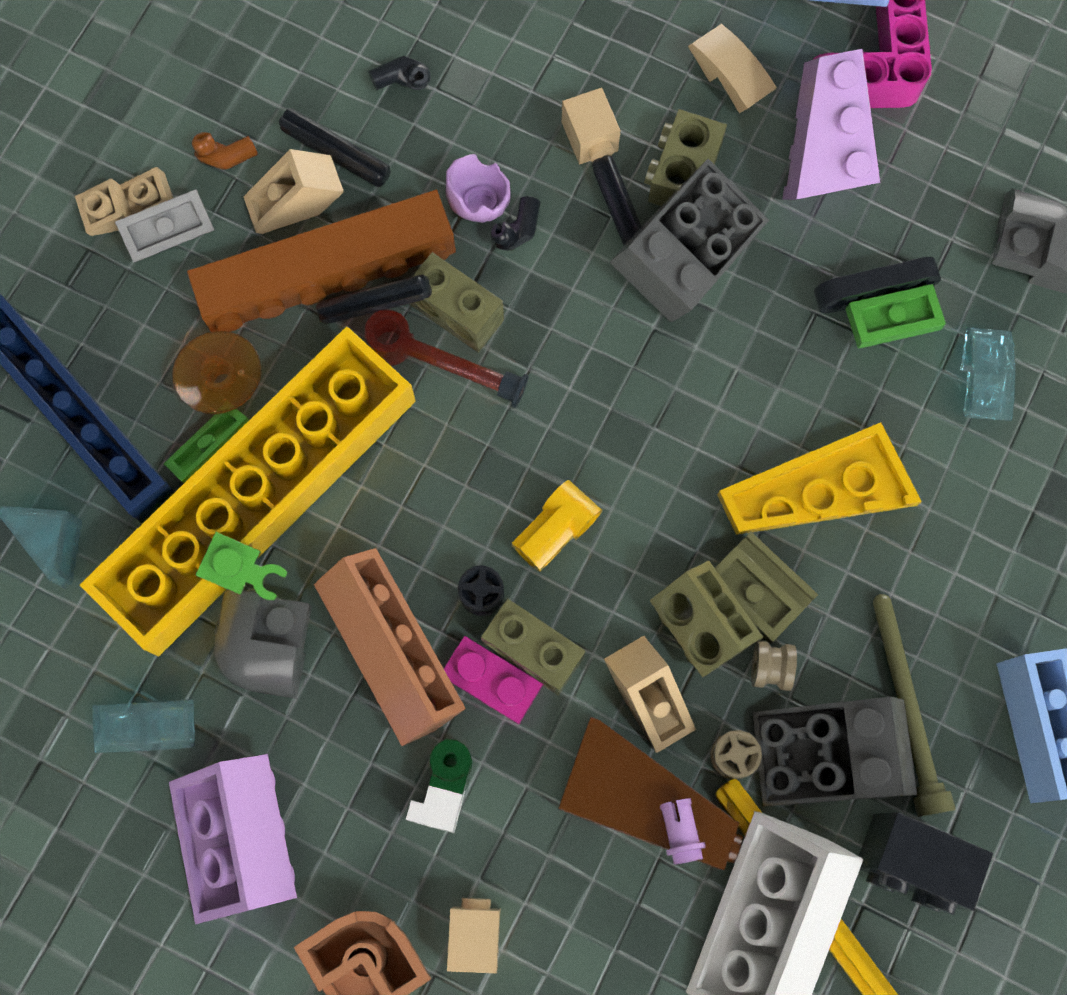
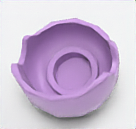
M470 154L454 160L447 169L446 198L452 211L461 218L473 222H490L501 216L509 205L511 197L510 181L500 171L498 164L484 165L480 163L475 154Z

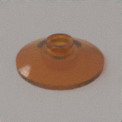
M227 331L205 333L190 341L178 354L173 367V384L182 401L192 409L206 414L226 413L243 405L256 391L261 378L260 358L252 344L238 334ZM221 374L228 375L224 381L215 383L217 376Z

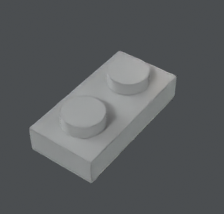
M197 189L115 221L134 263L215 230Z

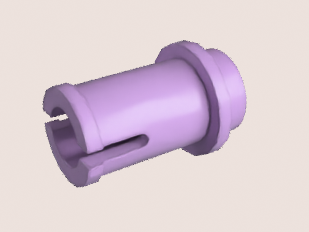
M691 799L676 800L680 822H678L674 803L661 804L660 809L663 812L670 849L666 850L667 856L672 855L674 865L703 859L701 849L706 847L705 842L699 843L691 808Z

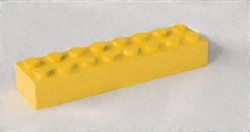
M346 326L106 558L80 586L143 650L159 657L227 590L196 576L215 532L261 551L260 557L416 402L411 384Z

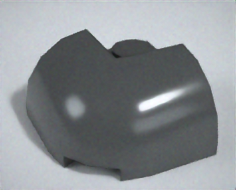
M1012 188L1004 197L996 234H999L992 264L1028 274V283L1067 294V206L1054 199Z
M231 590L224 591L214 635V656L221 673L232 684L251 692L297 699L306 656L303 649L312 606L309 603L279 598L266 600L256 592L243 590L241 595Z

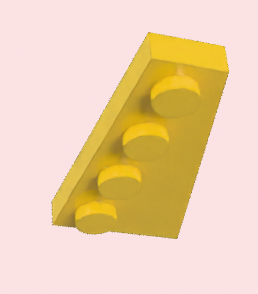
M881 422L724 488L717 494L736 535L750 533V531L758 532L914 507L922 502Z

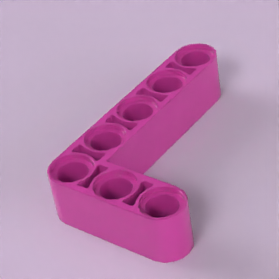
M889 0L887 7L876 6L880 52H863L866 79L871 82H867L870 108H904L917 102L931 76L932 66L925 0ZM824 53L816 56L814 59L838 53Z

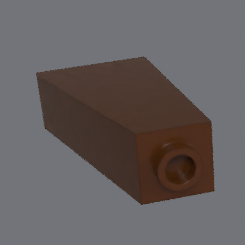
M590 717L558 810L669 850L670 844L660 805L668 802L674 803L678 822H680L676 800L691 799V808L699 843L705 842L706 847L701 849L703 859L697 860V862L720 870H725L727 862L735 863L743 836L736 834L739 822L602 721Z

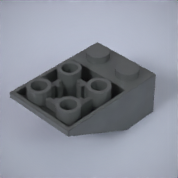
M707 159L634 234L610 263L670 322H673L690 312L768 223L769 219Z
M882 697L752 712L755 738L761 747L762 753L759 775L763 807L917 795L904 699Z

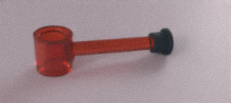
M393 310L378 311L366 322L365 337L368 346L390 366L400 364L408 356H411L498 391L497 396L512 402V407L516 408L526 388L529 375L524 374L520 377L507 371L503 375L414 339V334L410 333L407 320L400 313ZM385 332H395L400 335L399 339L390 345H384L377 341L379 336Z

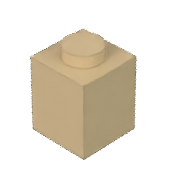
M602 88L562 101L561 122L579 165L589 161L593 162L605 155L612 156L615 152H618L621 130Z
M462 898L461 907H452L450 909L447 971L497 973L501 909L490 908L491 899Z

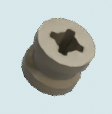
M757 641L752 658V686L763 688L767 684H774L780 690L791 691L796 675V646L784 644L782 647L777 648L771 647L766 641Z
M742 730L730 731L718 737L712 744L710 751V761L714 770L722 777L730 780L745 778L753 774L759 767L762 759L761 747L757 739L750 733Z

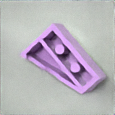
M858 49L823 56L805 62L796 111V118L798 120L794 144L791 146L789 155L791 163L787 186H784L782 200H797L880 183L863 50Z

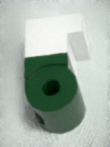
M447 739L439 742L430 754V766L433 773L424 804L411 800L406 820L455 833L472 770V758L469 749L462 742Z

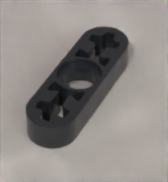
M922 257L828 280L818 285L814 289V294L820 312L827 314L846 310L851 302L931 284L935 286L941 281V276L935 258Z

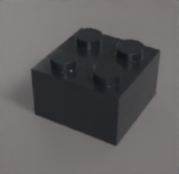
M899 812L873 815L859 857L863 858L860 870L868 873L866 882L892 893L896 891L907 895L908 891L913 892L912 902L938 913L942 911L950 915L955 914L956 908L970 911L975 910L993 853Z

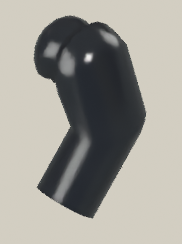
M406 56L398 57L368 71L377 91L393 83L421 90L428 86L431 79L430 70L425 64Z
M530 196L520 198L517 219L511 223L503 222L502 226L499 223L494 225L491 230V239L495 242L497 248L512 251L533 239L537 227L540 200Z

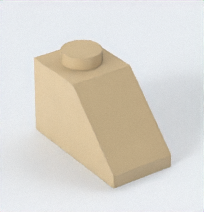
M289 149L247 192L244 200L255 232L264 234L320 215L344 191L331 155Z
M645 636L604 658L620 694L656 753L696 730L668 664Z

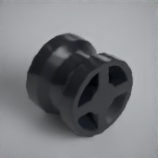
M484 565L474 566L466 570L458 583V594L463 607L469 613L476 616H489L496 612L504 600V586L499 573L493 568Z

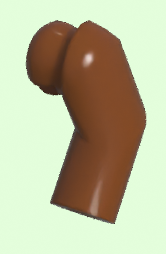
M207 132L197 134L192 140L195 157L201 163L222 170L230 169L258 155L249 136L227 146L215 142L212 135Z

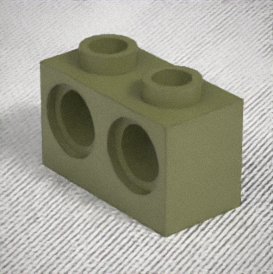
M678 109L673 125L665 123L658 148L664 150L660 161L651 160L644 184L651 186L648 202L662 206L683 185L674 184L668 178L679 177L686 181L707 159L715 165L727 124ZM692 141L696 143L698 146L688 147L685 146L682 142Z
M432 252L413 275L424 274L429 278L432 295L424 300L410 303V306L479 353L504 321L503 300Z
M710 561L686 571L650 600L658 612L661 622L669 628L684 650L687 660L695 666L702 678L730 661L763 637ZM713 635H714V636L716 637V639L718 640L719 645H718L717 642L715 641Z
M508 598L481 636L484 646L521 671L543 683L544 687L558 696L584 659L586 652Z

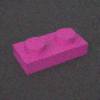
M466 636L463 637L444 668L453 685L520 725L543 687V683Z

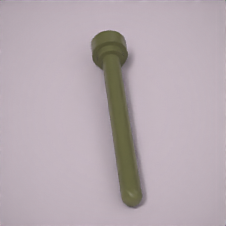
M878 594L873 600V606L897 698L904 699L911 754L920 786L916 787L917 797L913 798L917 817L956 810L951 791L945 790L944 782H938L892 601L888 595Z

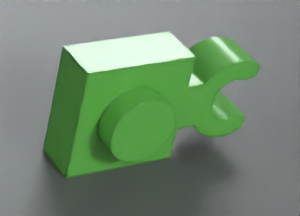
M215 532L196 576L240 595L246 583L254 586L256 593L266 600H275L277 595L264 588L263 580L271 573L285 578L287 571L276 564H267L262 567L256 565L255 563L261 551Z

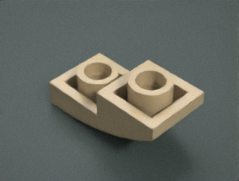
M722 24L688 46L708 81L711 82L718 77L739 113L748 109L777 88L753 53L736 35Z
M155 167L122 184L109 179L76 195L75 199L86 233L94 236L118 231L115 221L173 199L165 173L158 167Z

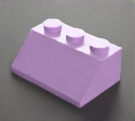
M268 754L218 762L169 782L195 924L297 898L294 885L295 874L289 861L284 836L285 825L279 812L275 793V777L270 768Z

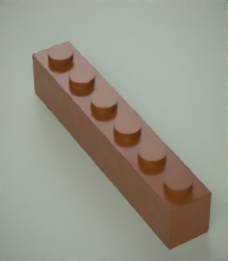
M436 189L188 270L187 273L201 317L211 333L218 331L227 333L235 331L242 327L243 323L257 318L270 319L277 317L285 309L299 304H316L323 301L326 295L338 291H356L363 288L369 281L384 276L386 278L401 276L409 268L423 264L432 252L446 260L450 254L456 253L453 231Z

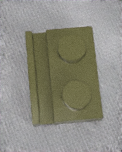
M751 531L715 567L760 634L769 644L774 642L818 596L807 583Z

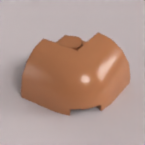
M355 911L340 917L294 947L318 991L323 989L326 995H408L432 979L406 934L392 919L377 912Z

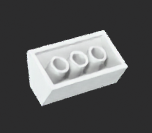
M755 811L686 993L688 995H812L862 865L863 858L824 837Z

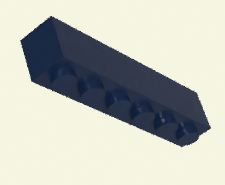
M0 294L1 366L125 510L143 524L175 491L21 314Z

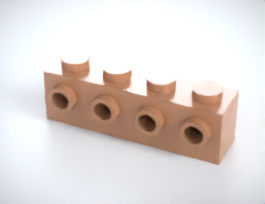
M376 548L343 557L314 584L401 746L433 733L466 709Z

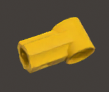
M570 480L565 481L553 492L543 505V511L512 542V547L539 572L554 559L572 538L576 540L583 535L603 511Z

